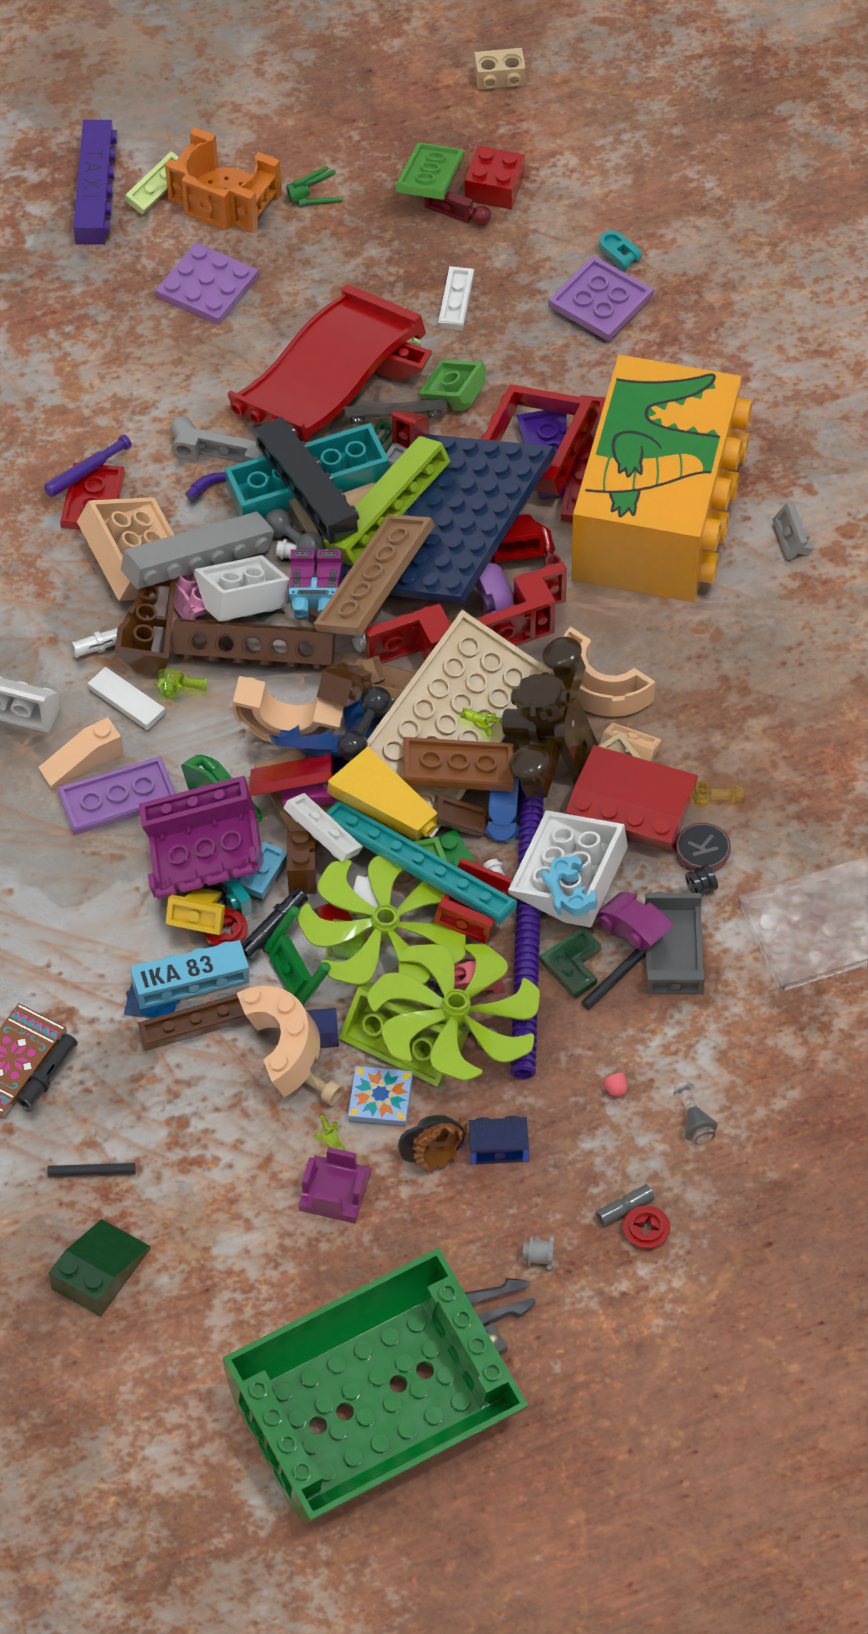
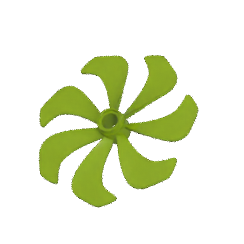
M381 856L373 858L368 866L369 882L379 905L376 908L357 895L348 884L346 877L351 866V860L330 863L318 882V892L324 900L340 909L368 917L367 919L345 922L324 920L316 915L308 903L302 907L297 917L299 926L306 939L312 945L322 948L342 944L371 930L372 934L367 942L350 959L344 962L321 961V963L327 962L331 966V970L327 974L329 978L352 985H363L372 979L378 963L380 940H391L397 959L409 947L396 934L398 928L418 934L436 945L447 948L452 955L454 965L465 957V935L436 923L399 922V917L410 911L427 905L439 904L445 893L433 886H429L428 883L423 881L396 909L390 905L391 890L397 876L405 870ZM398 961L399 973L410 976L423 985L428 982L430 971L423 965L414 962Z
M436 944L409 946L401 953L398 961L414 962L423 965L437 981L444 998L438 996L419 981L401 973H388L378 979L367 994V1000L373 1012H376L389 1000L394 999L410 1000L436 1009L400 1014L385 1022L382 1027V1037L392 1057L404 1062H412L409 1045L411 1040L422 1030L442 1021L446 1025L433 1045L430 1061L432 1067L437 1072L446 1076L467 1081L480 1076L483 1072L480 1068L465 1061L459 1051L457 1029L465 1023L484 1051L495 1061L502 1063L511 1062L532 1051L534 1035L532 1033L519 1037L504 1036L489 1030L469 1017V1012L527 1020L537 1014L540 991L526 978L522 979L520 989L513 996L492 1003L470 1006V998L501 979L507 973L508 965L502 956L485 944L465 945V950L476 960V969L468 987L463 991L454 989V962L447 948Z

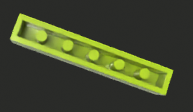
M419 436L355 506L359 514V520H357L358 532L332 544L325 538L323 542L327 550H342L343 563L353 566L388 514L403 515L451 462L443 444Z

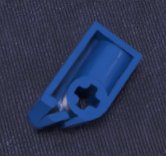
M514 777L513 792L490 790L488 825H486L484 837L496 843H509L518 839L520 827H517L520 779Z

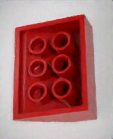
M593 745L574 786L566 814L624 824L628 840L673 853L698 780V775Z

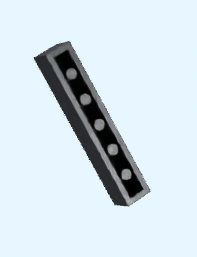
M280 417L254 428L256 447L327 541L332 544L357 533V520H359L357 509L353 505L350 506L344 492L335 487L331 475L322 470L316 456L312 457L305 441H300L297 437L294 427L291 424L288 425L283 417Z

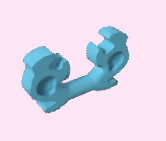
M576 855L555 858L551 863L550 873L544 868L541 871L542 881L549 887L553 897L554 909L559 915H562V908L573 916H582L588 911L597 908L598 903L594 890H591L590 894L586 896L585 887H578L573 889L571 896H566L559 885L561 879L568 883L578 880V871L583 872L582 861Z

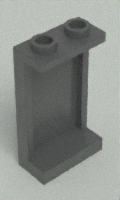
M654 892L645 894V905L649 902L653 904L674 925L652 946L645 949L647 994L704 993L705 974L703 970L701 923L702 897L700 893Z

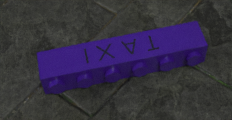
M83 120L73 227L76 245H105L106 234L111 232L110 219H107V217L112 216V202L109 201V198H113L114 194L113 183H110V180H115V166L112 165V162H116V147H113V144H118V131L113 130L112 120Z

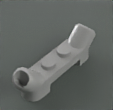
M186 416L176 418L170 426L171 435L175 439L172 444V451L178 457L197 462L199 455L202 454L243 463L263 456L256 447L255 441L196 429L191 420Z

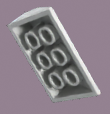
M546 810L508 889L509 894L565 923L592 927L628 848L624 824ZM576 855L581 859L583 872L578 871L579 879L569 883L561 879L559 885L566 896H571L573 889L578 887H585L586 896L590 894L591 890H594L598 903L596 909L590 910L582 916H573L564 908H562V915L555 911L552 894L549 887L543 883L541 876L543 868L550 873L551 863L555 858Z

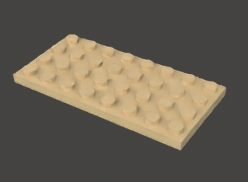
M462 610L368 738V747L403 779L404 737L501 743L505 738L502 731L503 712L507 708L517 709L516 705H513L511 702L512 690L517 689L521 679L543 672H549L550 674L551 670ZM409 785L432 808L436 795L442 794L461 800L468 790ZM436 824V829L425 838H433L442 825Z

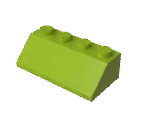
M369 982L358 987L339 1039L404 1071H413L414 1076L439 1087L446 1075L437 1072L432 1067L430 1056L433 1045L446 1024L442 1021L419 1032L411 1040L409 1045L412 1062L408 1063L396 1059L390 1055L383 1040V1025L387 1020L400 1014L427 1009L409 1000L394 999L389 1000L376 1012H373L369 1006L367 994L374 983ZM462 1026L457 1029V1043L460 1053L470 1031Z

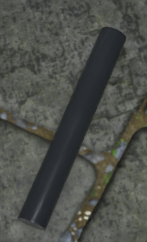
M636 948L581 1002L583 1007L590 1010L646 955L643 950L640 952Z
M136 1163L48 1166L47 1173L48 1177L136 1174Z

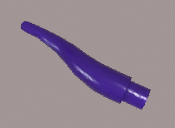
M225 472L202 476L185 492L186 497L189 500H193L209 486L226 481Z

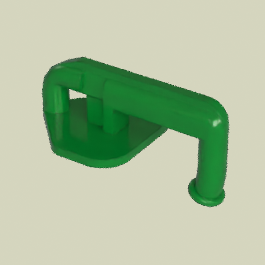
M203 754L195 755L181 765L188 790L233 779L220 762ZM253 802L259 825L262 822L263 815Z

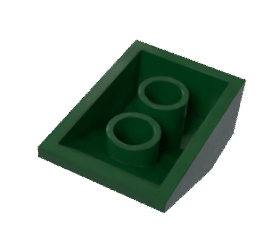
M101 1219L69 1246L49 1271L51 1288L101 1317L151 1247Z

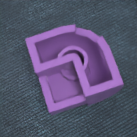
M488 563L475 584L483 601V616L487 613H495L515 605L512 588L502 568L497 564Z

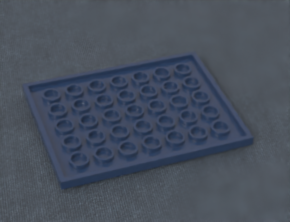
M430 434L424 435L423 437L441 442L451 462L403 514L404 516L432 518L435 526L389 595L464 604L556 455L553 446ZM344 564L342 581L352 566Z

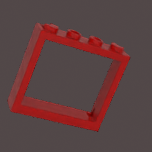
M510 384L506 393L500 399V405L496 413L491 416L486 432L482 434L480 439L501 441L518 405L575 415L548 470L545 471L533 490L560 495L599 416L594 401L589 398Z

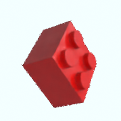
M478 145L464 180L465 197L472 199L475 203L512 210L525 175V155Z

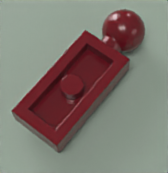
M448 191L444 200L424 197L425 208L469 223L473 219L477 225L483 226L491 220V211L486 206L474 208L473 200Z

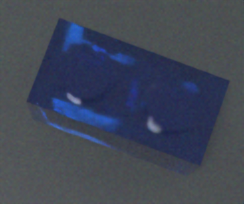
M507 1116L498 1119L480 1117L475 1120H469L471 1165L529 1162L527 1117Z

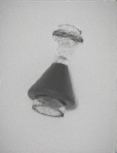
M689 1081L679 1082L674 1086L675 1091L673 1095L677 1099H682L687 1111L685 1137L696 1145L706 1144L715 1138L718 1124L697 1107L692 1095L696 1089L695 1086L690 1084Z

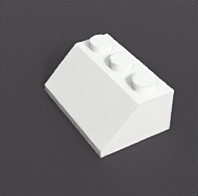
M262 555L194 570L205 609L219 622H226L243 616L250 617L261 612H273L276 609L287 607L290 579Z
M0 676V721L49 733L60 710L58 692L49 688L31 686L22 681L16 682L4 679Z

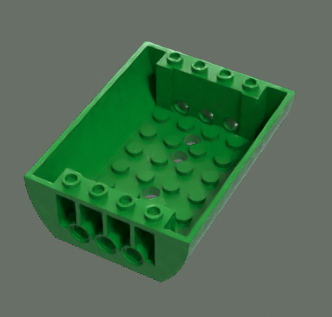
M440 1248L223 1357L224 1371L233 1400L291 1509L306 1523L317 1519L528 1407L526 1400ZM420 1365H428L432 1368L433 1375L428 1379H422L417 1375L416 1368ZM395 1378H400L405 1381L407 1388L403 1392L397 1393L390 1388L389 1383ZM340 1406H348L352 1409L353 1416L349 1420H341L338 1418L336 1410ZM313 1420H321L326 1424L327 1429L322 1434H314L310 1430L309 1424Z

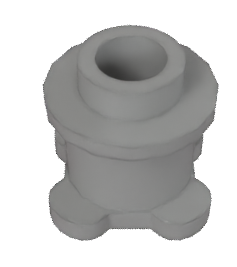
M550 1235L549 1241L535 1240L533 1236H530V1242L524 1241L522 1259L528 1260V1266H531V1263L547 1264V1270L551 1271L554 1236Z

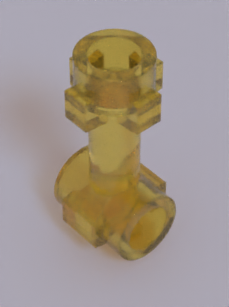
M699 781L695 786L692 799L700 807L707 806L710 803V799L731 800L732 805H738L739 803H744L745 790L744 786H738V784H731V789L712 788L711 784L707 781Z

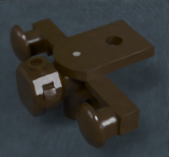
M559 637L547 644L543 650L542 660L548 668L553 669L554 675L549 674V672H543L521 679L517 689H513L511 692V702L513 705H516L517 709L507 708L502 715V731L504 735L515 736L520 748L510 758L509 770L514 777L520 779L521 787L526 797L547 798L560 754L575 785L593 745L598 746L596 737L577 698L586 666L581 657L582 647L580 643L571 637Z

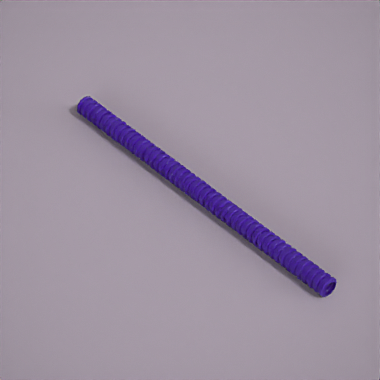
M521 785L517 870L544 816V798L526 797ZM516 898L513 995L520 989L523 978L531 981L537 988L539 982L538 960L540 952L539 930L541 910ZM537 1014L527 1020L512 1018V1037L531 1033L534 1035L532 1051L525 1056L511 1061L510 1073L519 1079H529L536 1074Z

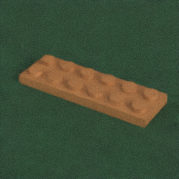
M388 514L314 622L317 632L361 636L435 525L432 518Z

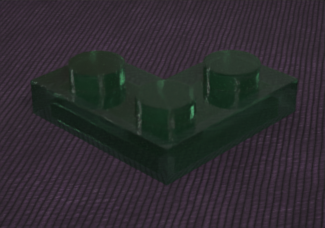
M583 926L541 954L539 962L576 999L597 985V978L583 963L601 951V944Z

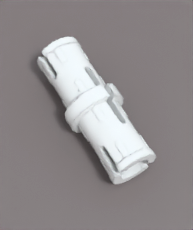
M118 628L103 633L97 631L90 637L72 641L71 649L74 656L79 658L96 651L101 653L105 651V648L115 646Z

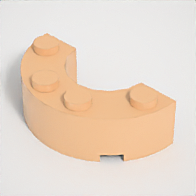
M572 627L566 631L563 637L576 639L582 647L581 657L586 669L577 698L583 710L594 715L619 717L636 713L654 701V680L635 668L617 676L605 675L596 671L589 665L592 640Z
M239 676L232 708L239 723L243 721L248 726L249 733L274 744L271 742L269 735L278 737L281 730L289 731L299 725L301 737L332 731L333 738L340 728L344 706L319 697L305 705L286 704L269 694L266 689V682L251 677Z
M256 986L237 992L246 1017L257 1031L268 1027L281 1029L279 1044L263 1061L272 1083L283 1097H286L305 1082L311 1074L310 1068L314 1060L318 1059L320 1035L317 1025L300 1001L284 989L273 986Z

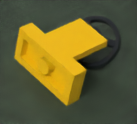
M204 884L201 888L191 890L186 897L171 895L168 898L165 924L220 935L223 929L224 911L227 906L225 891L216 884L209 886ZM224 899L222 905L216 904L218 900Z

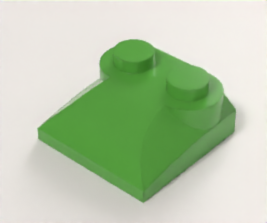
M441 359L418 395L420 398L449 403L452 410L465 411L471 406L486 383V367L483 362Z

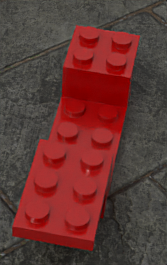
M563 561L549 564L539 570L523 573L515 577V605L495 613H487L476 620L515 646L554 634L555 605L566 602L567 568ZM440 603L426 606L413 613L400 615L395 619L376 623L366 628V659L379 655L381 663L385 664L420 652L425 661L451 626Z

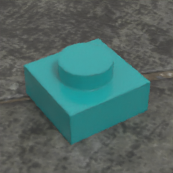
M237 878L228 882L226 900L230 908L233 910L237 909L244 917L251 914V897Z

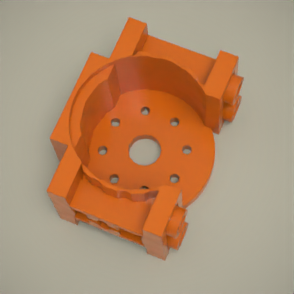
M194 127L190 132V144L176 161L169 159L165 164L168 200L183 205L185 215L227 231L231 225L254 233L258 227L257 217L271 199L278 200L282 195L280 160L258 152L254 157L255 171L252 175L235 168H218L216 135Z

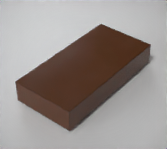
M442 794L436 795L433 809L438 813L436 824L479 838L484 836L489 814L488 809Z

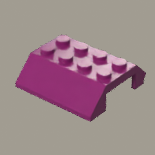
M245 776L139 803L141 826L149 837L153 873L148 874V881L154 898L160 899L175 895L178 891L183 893L203 887L204 884H208V886L228 881L231 877L236 879L251 875L261 869L264 859L258 818Z

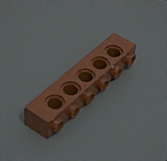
M177 618L173 622L172 654H179L181 659H194L195 655L205 656L207 661H221V657L232 658L234 663H247L248 659L258 660V664L274 665V661L285 662V666L300 667L301 663L311 664V668L327 669V665H332L334 662L336 633L317 632L316 628ZM196 634H202L206 637L207 645L205 647H200L195 643L194 637ZM229 636L234 642L233 648H224L221 644V637ZM249 638L257 639L260 642V649L257 651L251 650L247 645V640ZM274 641H284L287 645V651L283 653L276 651ZM302 642H309L312 644L314 652L310 655L304 654L300 649V644Z

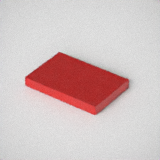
M101 465L70 486L67 490L60 521L61 528L81 530L77 520L88 501L120 499L125 467Z
M326 754L251 769L249 781L251 796L328 782L333 777L332 755Z

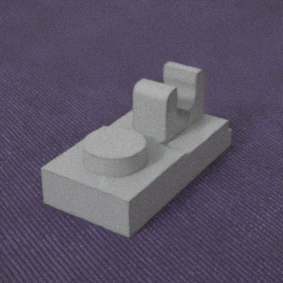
M786 503L772 520L785 556L788 560H792L797 554L809 555L814 549V545L807 544L810 535L804 533L795 504Z

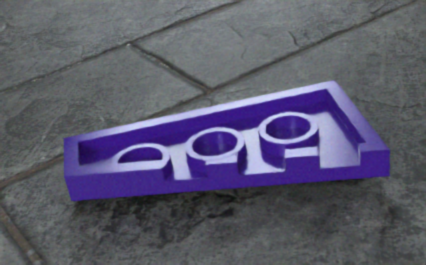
M541 410L517 415V423L523 443L553 446L555 452H557L566 434L567 414ZM565 485L560 495L538 492L539 499L564 495Z

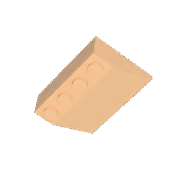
M149 497L88 501L77 520L118 601L135 600L140 589H136L120 570L124 549L174 535L156 499Z

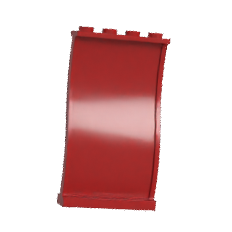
M346 284L341 289L342 295L316 313L300 329L276 361L259 378L238 393L231 390L227 393L230 408L236 415L250 419L255 424L264 425L283 417L288 425L291 424L294 427L300 441L310 442L309 436L328 424L351 402L373 372L391 353L414 337L420 340L426 335L421 315Z

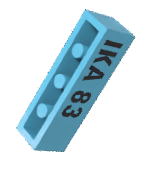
M240 940L223 942L218 946L205 949L198 948L181 955H169L164 959L141 962L136 966L130 967L131 983L140 1010L249 983V967Z

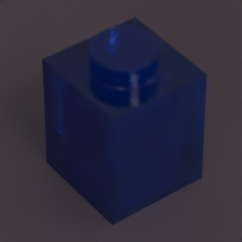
M336 1008L306 1010L317 1025L320 1035V1048L339 1047Z

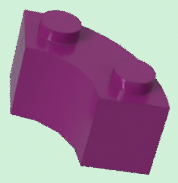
M620 892L599 909L597 913L600 925L612 935L626 938L633 947L641 952L652 946L674 926L650 902L644 905L635 900L637 898L636 894Z

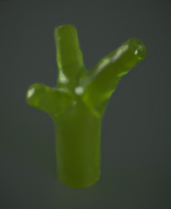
M463 708L460 718L475 722L481 726L488 737L492 736L488 724L502 723V718H497L496 713L483 714L467 708Z
M320 1114L319 1117L325 1134L316 1133L315 1139L327 1142L331 1148L346 1151L337 1135L338 1123L333 1122L332 1126H330L325 1114Z

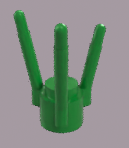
M324 166L299 180L293 181V183L287 184L286 189L291 203L298 202L301 207L307 204L342 202L343 199L341 197L306 198V196L310 195L309 185L334 175L336 171L326 172L328 167Z

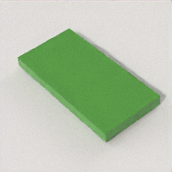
M418 142L396 183L395 192L444 200L463 162L465 150Z

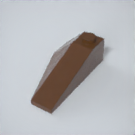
M177 578L141 588L133 605L130 606L125 619L117 629L114 653L138 674L164 677L169 658Z

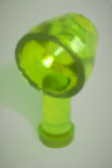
M161 669L158 671L157 684L159 693L164 697H176L181 687L200 689L206 692L208 678L187 677L174 669Z

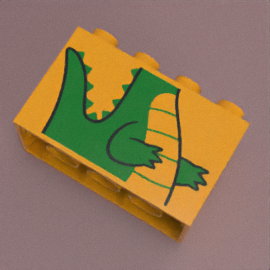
M618 354L573 513L571 580L694 603L700 582L714 584L719 561V553H716L718 543L724 544L729 522V512L719 510L726 511L729 503L734 504L740 473L729 471V469L737 470L739 463L744 464L750 434L737 431V429L747 431L752 410V399L740 398L742 376Z

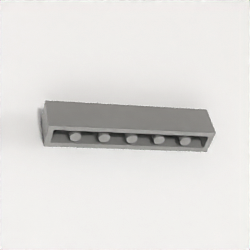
M256 511L124 549L120 570L136 589L144 588L194 573V570L198 568L232 562L269 551L274 530Z

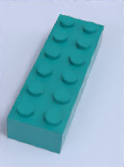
M371 423L306 443L312 457L316 456L322 470L331 475L335 487L341 489L344 493L370 483H377L389 470V459ZM264 456L224 468L226 488L239 516L257 511L265 519L266 515L274 509L290 511L289 500L295 497Z

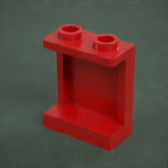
M464 858L460 859L458 868L505 895L508 894V889L512 883L511 878L478 865L473 861ZM447 894L442 897L433 920L436 924L484 944L495 923L493 918L471 909Z

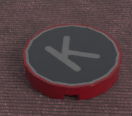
M703 822L689 825L678 834L675 851L677 859L685 868L688 869L689 867L694 872H697L701 866L708 865L715 872L726 864L730 856L731 845L730 839L724 830L714 824Z

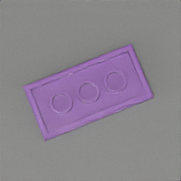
M161 756L57 787L58 795L74 835L139 816V803L176 794Z

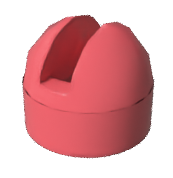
M624 1073L613 1074L603 1081L609 1095L621 1097L626 1093L628 1082Z

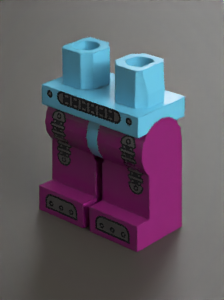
M291 549L289 598L294 617H308L309 609H318V615H320L342 583L344 566L342 550L318 549L317 565L314 549Z

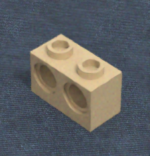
M522 48L474 52V70L478 90L525 86V63Z

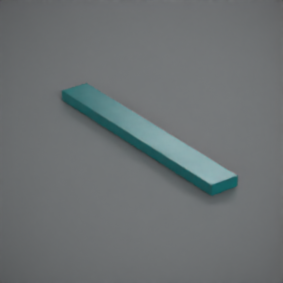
M339 800L326 812L365 848L471 909L493 918L494 922L499 925L517 908L516 900Z

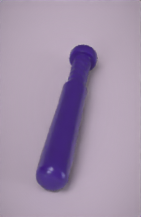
M121 435L118 441L107 447V449L96 452L48 481L44 485L45 493L49 497H55L106 463L116 453L123 449H130L132 447L130 439L126 435Z

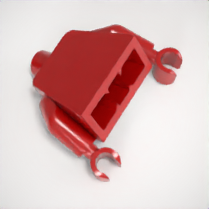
M523 514L517 516L489 563H492V560L501 562L542 557L546 554L545 567L549 564L559 563L561 559L558 555L554 554L556 550L549 528L536 522L530 514Z

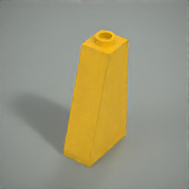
M366 747L328 780L327 792L331 796L415 841H418L423 835L428 837L437 827L438 813L369 747Z

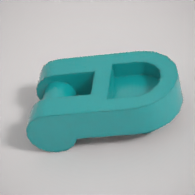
M611 230L600 235L599 248L601 252L610 258L620 271L627 269L631 262H637L642 258L640 249L621 233Z

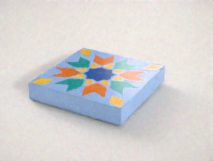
M356 1066L348 1121L406 1126L413 1071Z

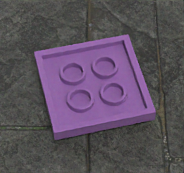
M195 242L155 290L156 297L220 325L258 279L259 270Z
M593 255L548 300V307L605 340L610 341L653 297L654 289Z

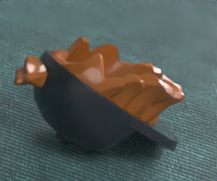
M445 1115L425 1117L419 1121L416 1127L406 1130L400 1136L398 1142L399 1154L407 1162H416V1165L422 1164L426 1172H431L437 1167L445 1168L449 1160L457 1159L456 1151L462 1146L467 1135L468 1122L465 1117H461L457 1121Z

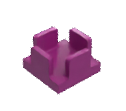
M331 1147L327 1150V1158L314 1155V1158L309 1157L302 1179V1196L299 1202V1211L356 1224L371 1176V1168L358 1165L355 1153Z

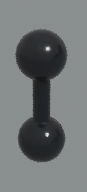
M374 686L367 689L362 695L361 705L365 713L355 731L343 733L337 742L338 753L343 759L351 761L368 747L365 734L374 717L384 716L392 706L391 695L385 688Z

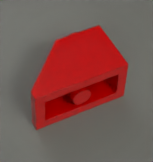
M405 342L378 366L376 373L397 381L418 374L424 369L432 355V351Z
M408 410L393 411L391 414L392 444L396 443L409 448L419 436L423 437L426 434H430L429 419Z

